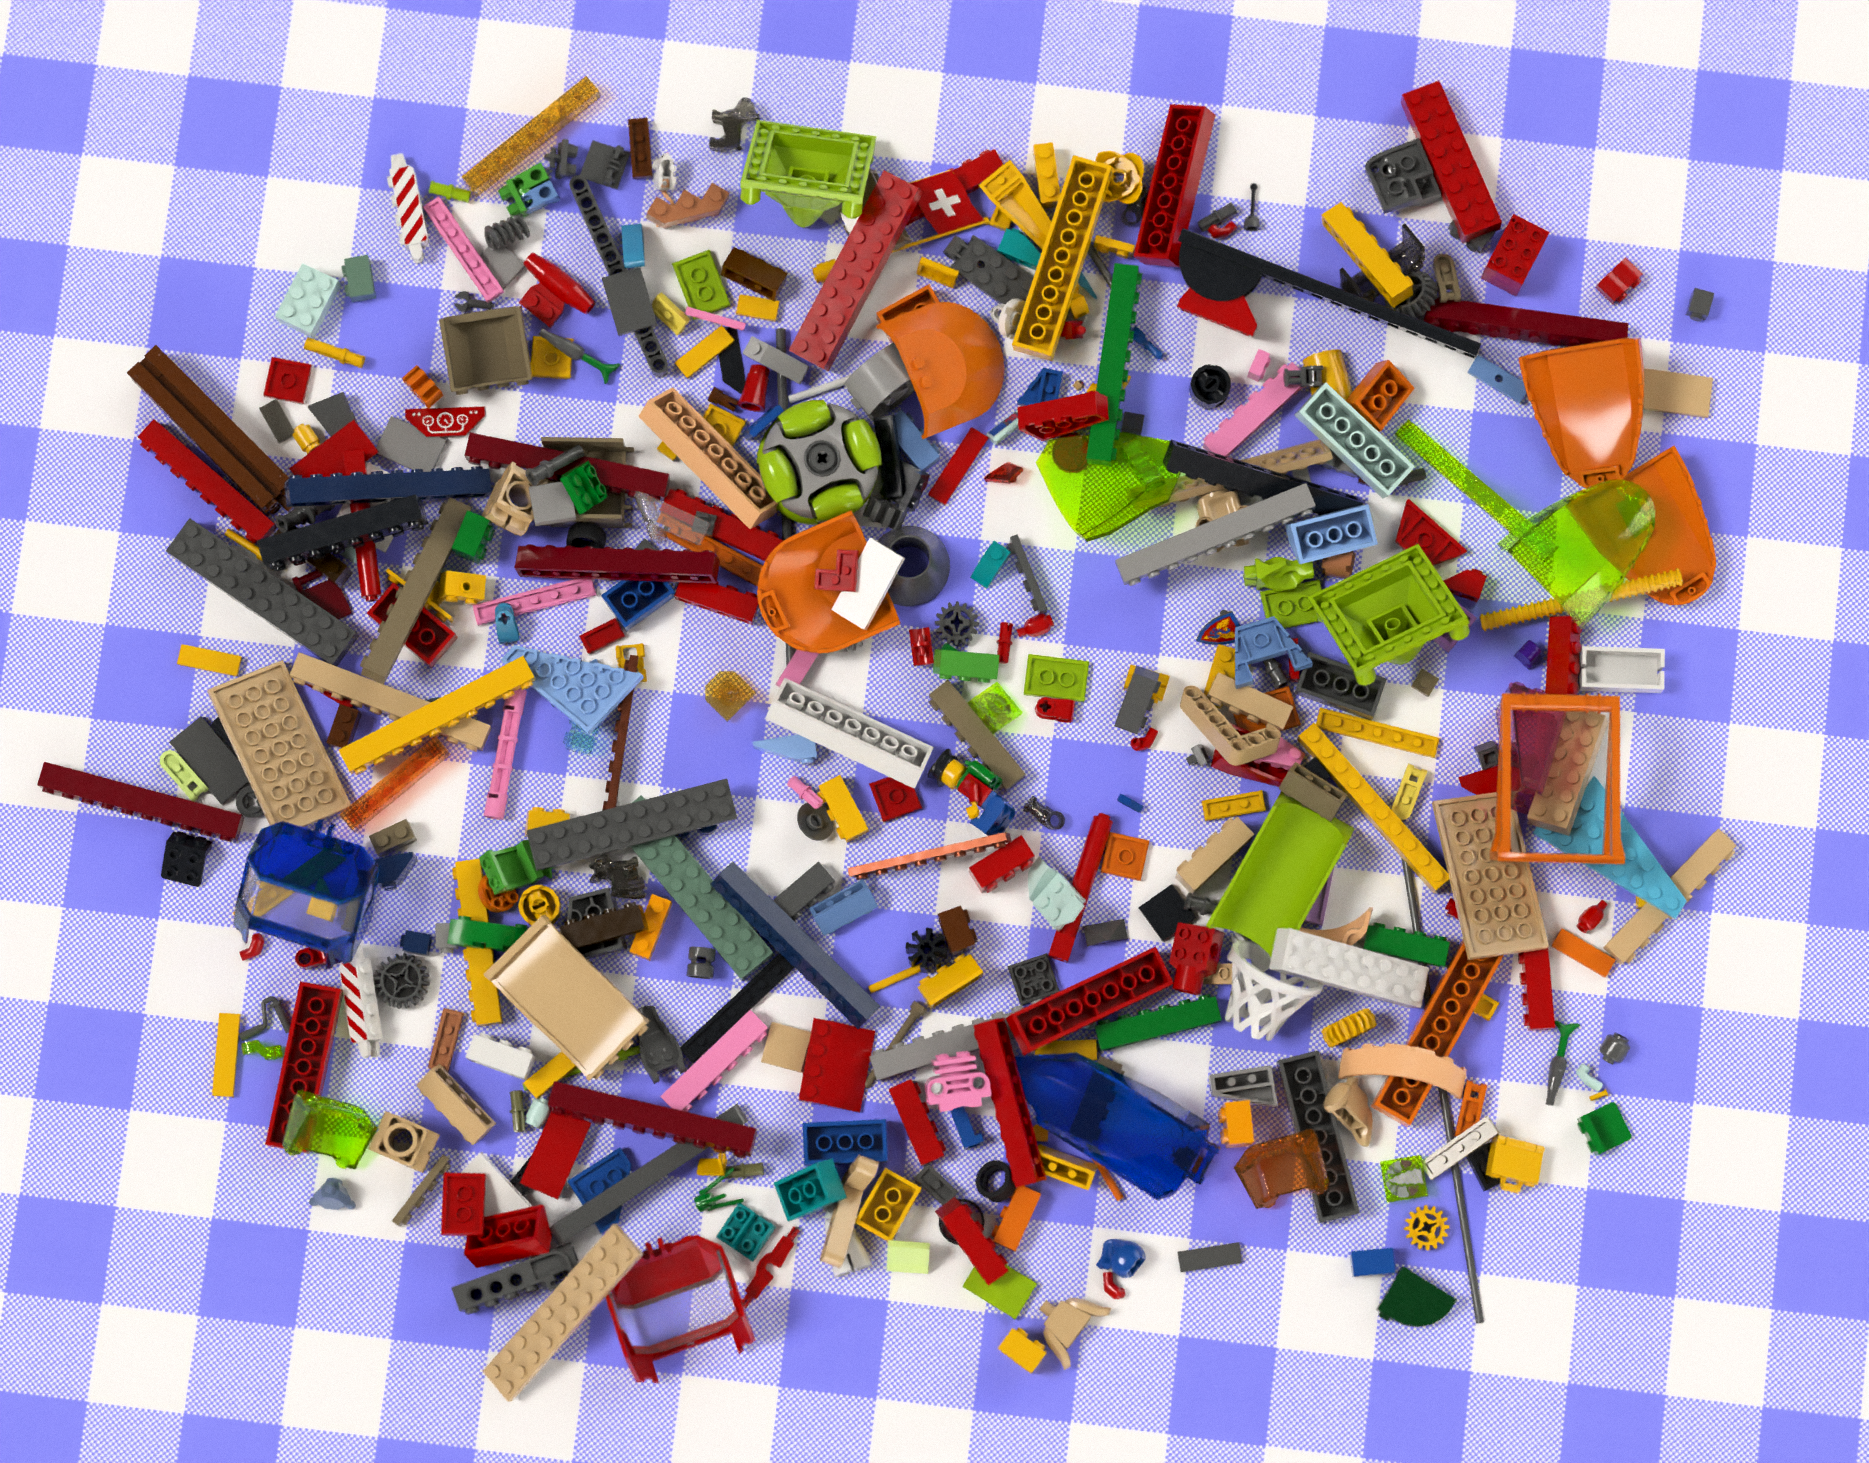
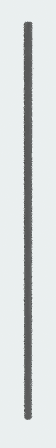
M1401 858L1414 934V931L1421 932L1412 870ZM1418 962V965L1427 967V964ZM1427 976L1423 996L1425 1006L1432 996L1429 976ZM1438 1087L1448 1143L1455 1138L1447 1091ZM1458 1162L1451 1167L1477 1324L1484 1323Z

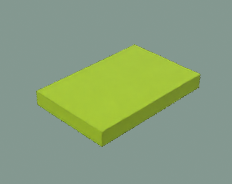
M710 249L672 263L688 307L714 313L731 306Z
M1320 579L1300 583L1297 588L1291 590L1277 591L1271 589L1260 592L1265 619L1274 616L1284 629L1319 622L1308 596L1322 590Z
M1028 654L1023 695L1070 699L1075 702L1084 703L1089 661Z
M1005 1265L1009 1271L988 1286L974 1267L962 1287L1016 1320L1037 1283Z

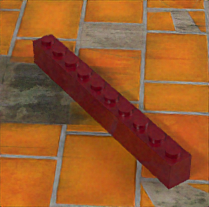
M1439 297L1434 300L1435 305L1430 306L1431 311H1426L1423 316V321L1451 332H1463L1471 335L1478 334L1492 338L1500 337L1514 341L1522 340L1531 343L1566 347L1628 338L1629 323L1463 300L1460 302L1447 300L1446 303H1440Z
M470 432L464 456L469 461L468 463L480 466L483 463L488 464L489 468L500 470L501 467L507 468L511 462H515L516 466L527 470L528 468L533 469L540 465V462L543 460L549 461L564 452ZM587 456L579 458L555 471L553 476L548 478L550 481L560 482L563 474L589 461L595 468L600 483L604 485L609 493L620 495V492L627 493L628 497L640 499V496L646 497L648 501L660 503V501L665 500L670 482V475L668 473Z
M527 544L526 546H518L514 568L520 577L717 584L720 560L717 554L710 550H703L702 552H694L689 549L683 551H674L672 549L653 550L651 548L635 550L629 547L624 549L604 547V549L591 546L576 548L574 546L555 547L553 545H546L545 547Z
M48 762L43 763L37 786L42 788V792L54 795V792L62 794L61 797L69 800H74V797L82 799L81 802L93 806L94 802L102 804L101 808L113 811V808L121 809V813L133 816V813L141 815V819L153 821L154 818L161 820L160 824L172 827L173 824L180 825L182 830L192 832L193 829L199 830L201 835L212 837V834L218 835L220 840L230 843L232 839L238 841L245 819L242 814Z
M554 1081L548 1102L549 1109L556 1115L564 1116L565 1113L572 1115V1118L577 1120L591 1119L593 1123L598 1125L608 1123L612 1124L613 1128L619 1130L629 1128L633 1129L632 1132L644 1135L646 1132L653 1134L652 1136L658 1139L668 1137L679 1144L689 1142L693 1143L694 1147L705 1149L706 1146L713 1148V1151L718 1153L732 1152L734 1156L739 1158L752 1156L757 1137V1129L556 1081Z

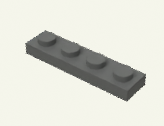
M1018 534L1010 537V543L1007 545L1011 555L1015 554L1018 562H1015L1018 573H1023L1025 581H1022L1025 591L1027 593L1030 592L1033 598L1030 600L1031 606L1039 614L1047 613V606Z

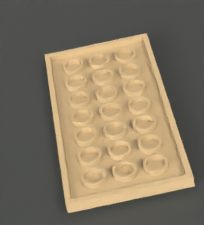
M283 660L207 690L275 838L351 808L352 805Z
M1511 790V852H1526ZM1497 792L1432 802L1468 960L1542 950L1549 947L1529 862L1490 860V849L1495 836Z

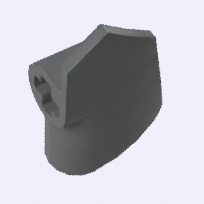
M344 392L308 405V409L330 436L334 435L355 419L357 422Z

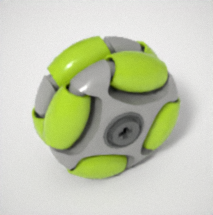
M810 400L793 405L777 416V419L769 426L759 444L756 464L759 466L761 480L768 496L776 503H779L776 509L791 520L815 526L819 522L827 521L847 511L852 510L854 513L867 502L876 485L878 467L882 465V458L877 437L865 419L859 420L857 415L839 405L826 404L824 400Z

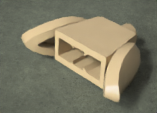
M1349 1077L1345 1083H1338L1331 1088L1325 1098L1324 1108L1328 1113L1331 1112L1349 1131L1351 1130L1353 1137L1361 1146L1368 1147L1373 1124L1372 1113L1368 1106V1097L1358 1086V1078Z
M1077 1297L1068 1298L1065 1301L1061 1300L1056 1307L1047 1300L1042 1304L1039 1310L1048 1317L1044 1322V1339L1061 1362L1064 1371L1071 1367V1360L1066 1349H1069L1090 1321L1091 1316H1109L1111 1308L1102 1307Z

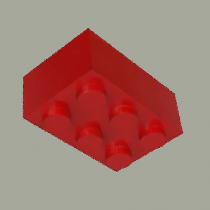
M1020 835L1012 840V842L1007 843L1006 847L999 848L970 866L968 873L981 893L984 891L990 893L998 887V883L1002 880L1006 883L1014 878L1015 872L1021 869L1023 872L1029 869L1033 864L1035 855L1023 836Z

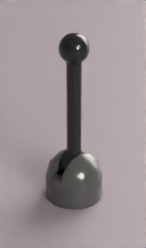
M1256 183L1250 185L1252 190L1250 215L1244 220V230L1258 231L1260 229L1259 218L1254 215L1255 192L1258 188Z

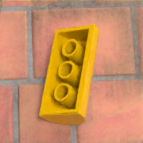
M1326 350L1310 355L1302 360L1303 367L1324 366L1322 382L1327 383L1345 401L1353 391L1342 350ZM1319 387L1309 388L1311 396Z

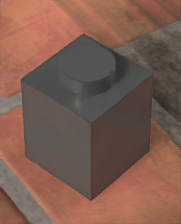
M1694 288L1686 315L1690 316V319L1694 321H1705L1710 312L1714 293Z

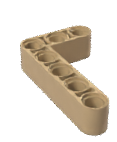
M1190 685L1184 688L1180 708L1229 764L1238 766L1276 753L1281 738V732L1277 728L1266 727L1241 736L1198 687Z
M858 1155L845 1172L841 1183L847 1198L835 1203L820 1256L821 1262L841 1268L846 1257L863 1191L875 1177L879 1166L878 1161Z

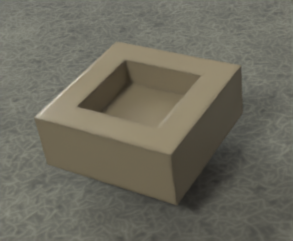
M1421 669L1411 688L1429 697L1439 678Z

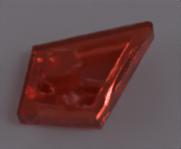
M1006 462L987 474L984 480L985 482L1010 484L1014 483L1024 470L1021 466Z

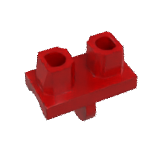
M929 627L910 629L913 666L933 664Z

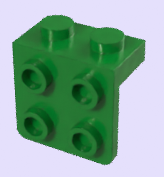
M1610 1102L1577 1118V1127L1580 1133L1585 1135L1587 1139L1586 1145L1595 1156L1630 1140L1632 1137L1614 1102Z

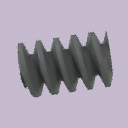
M519 214L514 215L513 218H507L506 221L501 220L499 223L496 222L492 226L487 225L484 228L486 243L492 251L494 250L493 244L497 248H501V241L507 246L508 239L512 243L516 242L515 236L519 240H523V233L527 238L530 237L528 225Z

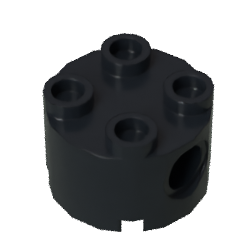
M1204 365L1198 368L1192 376L1189 387L1190 396L1198 406L1205 410L1215 409L1223 405L1228 399L1231 389V378L1221 366Z

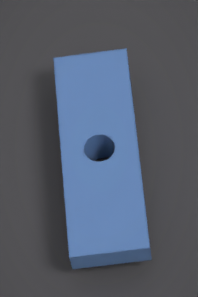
M1477 355L1467 372L1520 404L1526 394L1522 380L1480 355ZM1499 377L1502 382H1497L1495 378Z

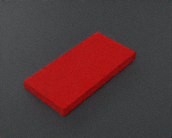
M354 419L289 469L293 475H302V478H310V475L313 474L331 477L330 475L333 473H343V476H346L343 452L363 449L365 460L368 461L379 451Z
M551 1111L520 1184L558 1200L592 1123L586 1120L574 1119L572 1115L565 1113L564 1116L556 1115Z

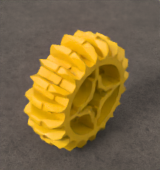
M1362 1009L1323 1028L1321 1031L1323 1039L1328 1047L1333 1048L1375 1028L1377 1025L1376 1018L1370 1009Z

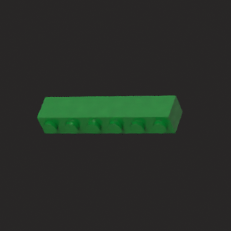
M1210 994L1198 997V1001L1193 1002L1190 999L1178 1002L1177 1006L1170 1007V1004L1158 1007L1157 1011L1150 1012V1009L1138 1011V1015L1130 1017V1014L1118 1016L1117 1021L1110 1022V1019L1098 1021V1025L1095 1026V1033L1100 1052L1219 1023L1222 1019L1216 996L1211 997Z

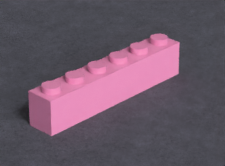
M1293 362L1289 365L1285 363L1277 371L1278 375L1274 379L1270 377L1262 385L1264 388L1259 393L1255 391L1248 397L1249 402L1245 406L1239 405L1233 411L1235 415L1232 418H1225L1218 425L1219 430L1215 433L1210 432L1203 439L1205 441L1203 448L1229 457L1303 388L1300 387V384L1284 387V369H1300Z
M749 1010L660 1097L672 1109L689 1112L693 1107L691 1103L696 1099L700 1101L708 1093L706 1089L711 1084L713 1086L717 1085L723 1078L721 1075L726 1070L730 1072L738 1064L736 1060L741 1055L743 1057L747 1056L753 1050L751 1046L756 1041L760 1043L768 1035L766 1033L768 1027Z

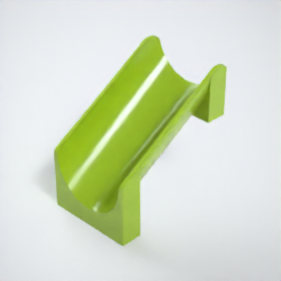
M1281 791L1206 927L1209 929L1216 927L1237 932L1261 946L1272 957L1277 928H1291L1299 931L1355 828L1336 817L1330 822L1310 808L1303 806L1294 798L1286 796Z

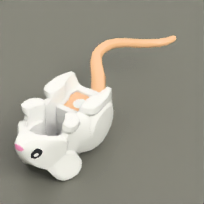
M666 152L652 164V168L656 169L653 185L657 190L661 191L662 195L672 206H675L667 191L674 190L676 186L674 172H676L677 166L674 165L670 153Z

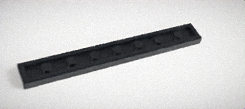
M779 953L680 1047L683 1054L694 1064L795 967Z

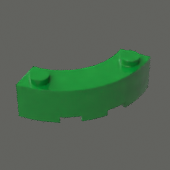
M459 916L458 919H450L447 944L484 949V945H486L485 948L506 952L528 930V925L515 924V926L471 921V917Z

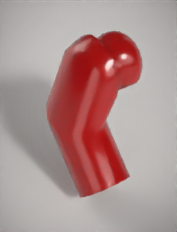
M1230 221L1223 228H1218L1216 224H1213L1208 228V232L1213 239H1225L1237 229V226L1233 221Z

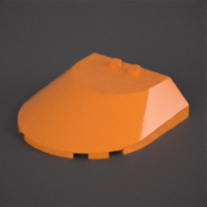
M937 302L876 325L877 329H882L896 345L917 394L924 416V434L921 436L922 439L977 418L995 403L1004 380L1002 350L990 326L971 309L957 303Z
M852 510L785 539L769 554L763 564L757 590L761 614L770 630L795 649L812 653H830L844 649L901 624L888 591L868 629L863 630L831 610L841 591L814 589L816 569L836 570L837 549L859 551V559L867 544Z

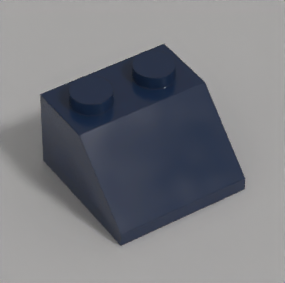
M414 852L372 859L376 884L385 891L395 890L398 885H402L418 862Z

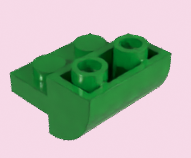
M589 461L569 470L560 478L579 515L587 512L594 505L608 497L604 485L600 483L596 470Z

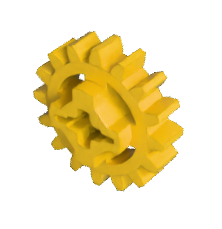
M1424 1205L1422 1211L1419 1207H1416V1214L1409 1212L1411 1219H1405L1408 1226L1404 1227L1403 1230L1409 1231V1234L1405 1237H1411L1412 1241L1410 1244L1417 1243V1249L1419 1250L1422 1246H1425V1250L1429 1251L1430 1245L1434 1249L1438 1248L1437 1242L1443 1244L1442 1237H1448V1234L1444 1232L1445 1229L1450 1228V1226L1444 1225L1448 1218H1441L1443 1211L1441 1210L1436 1213L1435 1206L1428 1210V1206ZM1425 1214L1434 1216L1436 1220L1428 1219ZM1417 1218L1419 1223L1417 1228L1413 1230V1223ZM1424 1222L1426 1225L1435 1224L1429 1229V1234L1427 1231L1418 1232V1230L1424 1227ZM1440 1226V1232L1436 1238L1434 1233L1436 1227ZM1416 1236L1426 1237L1428 1242L1421 1241Z

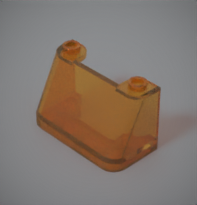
M1314 1129L1255 1144L1243 1153L1234 1166L1256 1209L1270 1208L1276 1204L1279 1196L1309 1188L1311 1193L1322 1194L1327 1191V1187L1330 1184L1320 1143Z

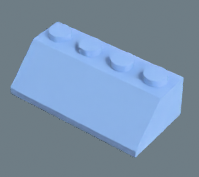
M1359 505L1285 524L1289 544L1299 564L1378 545L1369 505Z

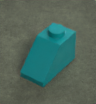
M993 541L970 578L987 589L1010 558L1011 552L996 541Z

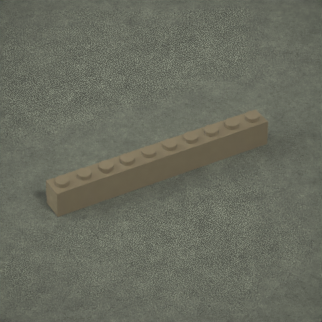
M449 497L447 503H442L438 512L441 514L439 519H434L430 527L432 532L429 537L425 536L421 545L423 547L421 554H416L412 563L414 564L412 571L408 570L405 575L404 581L406 583L404 587H399L395 598H397L396 603L390 604L386 613L388 618L386 622L382 621L377 632L380 633L378 638L372 639L369 646L371 651L368 656L364 655L360 663V667H362L361 675L380 684H385L452 552V545L467 510L471 511L472 509L471 506Z

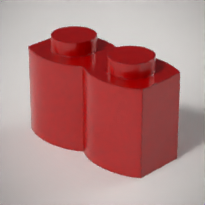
M1625 257L1595 288L1612 305L1616 301L1621 303L1628 295L1626 291L1630 288L1634 290L1642 282L1640 278L1643 273Z

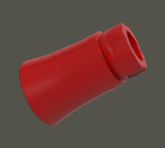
M759 364L751 365L742 394L737 403L742 409L752 412L765 411V399L770 369L766 366Z

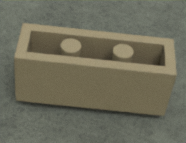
M1296 762L1289 769L1278 788L1286 796L1294 798L1303 806L1310 808L1330 822L1336 816L1348 794Z

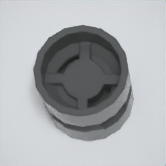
M689 947L688 959L691 963L687 964L686 976L713 979L714 967L711 963L715 961L716 950L706 947ZM697 959H706V963H697Z

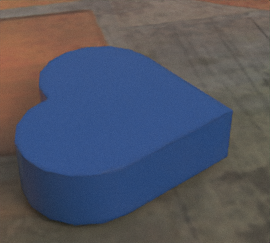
M1121 793L1117 798L1118 802L1138 813H1141L1144 807Z

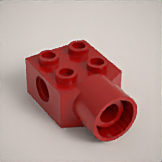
M1178 922L1169 963L1176 968L1174 984L1172 986L1173 990L1192 995H1201L1204 978L1216 974L1225 933L1215 928L1209 929L1203 926Z

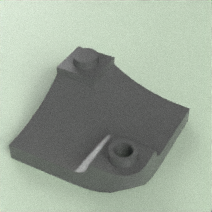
M1419 138L1382 151L1371 157L1365 164L1366 176L1374 189L1384 214L1410 206H1424L1441 200V192ZM1377 168L1379 171L1372 172V169Z

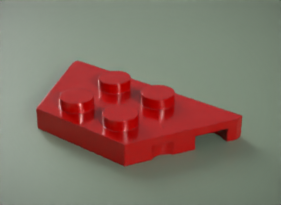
M1410 499L1406 501L1395 543L1403 550L1419 544L1433 566L1464 555L1467 552L1460 543Z

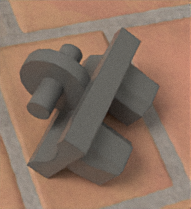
M562 139V142L558 143L557 148L551 147V152L544 155V160L550 162L549 168H555V179H562L564 176L573 177L576 174V164L567 163V157L576 158L578 146L569 144L567 139Z

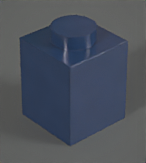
M406 930L405 935L402 934L400 947H403L402 951L404 953L429 957L433 936L431 934Z

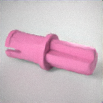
M797 776L790 778L787 786L791 787L801 800L804 799L814 809L822 806L823 799L812 791L811 786L804 784Z

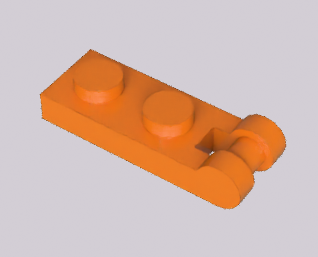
M1466 1080L1454 1134L1455 1137L1480 1121L1487 1084L1481 1083L1479 1085L1474 1084L1471 1080ZM1471 1091L1478 1093V1097H1470Z

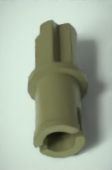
M511 1091L509 1093L513 1131L521 1133L526 1130L524 1116L526 1109H524L523 1091Z
M742 1162L741 1165L726 1166L725 1170L726 1172L730 1168H734V1171L725 1179L738 1177L746 1179L748 1176L764 1175L763 1162L744 1164Z

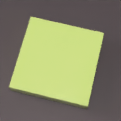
M888 1240L886 1271L928 1274L930 1243Z

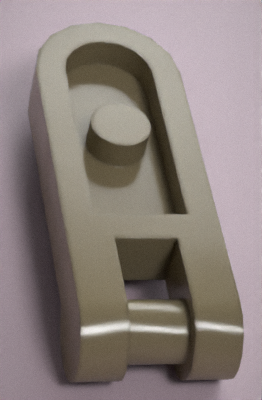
M1438 254L1433 260V271L1439 293V302L1446 303L1447 300L1460 302L1461 291L1454 261L1450 255Z

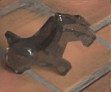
M741 98L733 109H728L725 112H718L716 109H712L711 119L714 124L722 125L725 135L719 139L710 137V150L724 152L730 150L741 151L743 149L740 144L744 125L750 121L756 122L761 120L750 98Z
M603 854L594 859V863L589 864V868L594 872L590 878V883H598L603 879L606 880L611 887L612 897L616 896L622 899L645 898L643 890L645 889L644 879L639 877L638 870L635 868L639 867L637 856L632 857L630 860L612 861L607 854Z

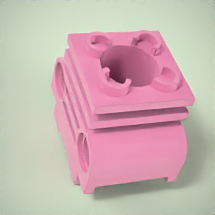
M968 1051L956 1052L957 1056L949 1057L947 1054L935 1055L936 1059L931 1060L934 1066H938L932 1068L933 1073L940 1075L932 1076L926 1080V1102H929V1105L937 1104L940 1112L951 1111L961 1106L979 1107L982 1106V1097L991 1096L988 1077L979 1070L971 1071V1069H977V1065L969 1061L976 1060V1057ZM976 1077H982V1084L974 1087L973 1080ZM934 1083L941 1084V1089L937 1093L931 1091Z

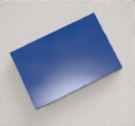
M780 405L771 407L742 433V436L746 440L754 438L784 411Z

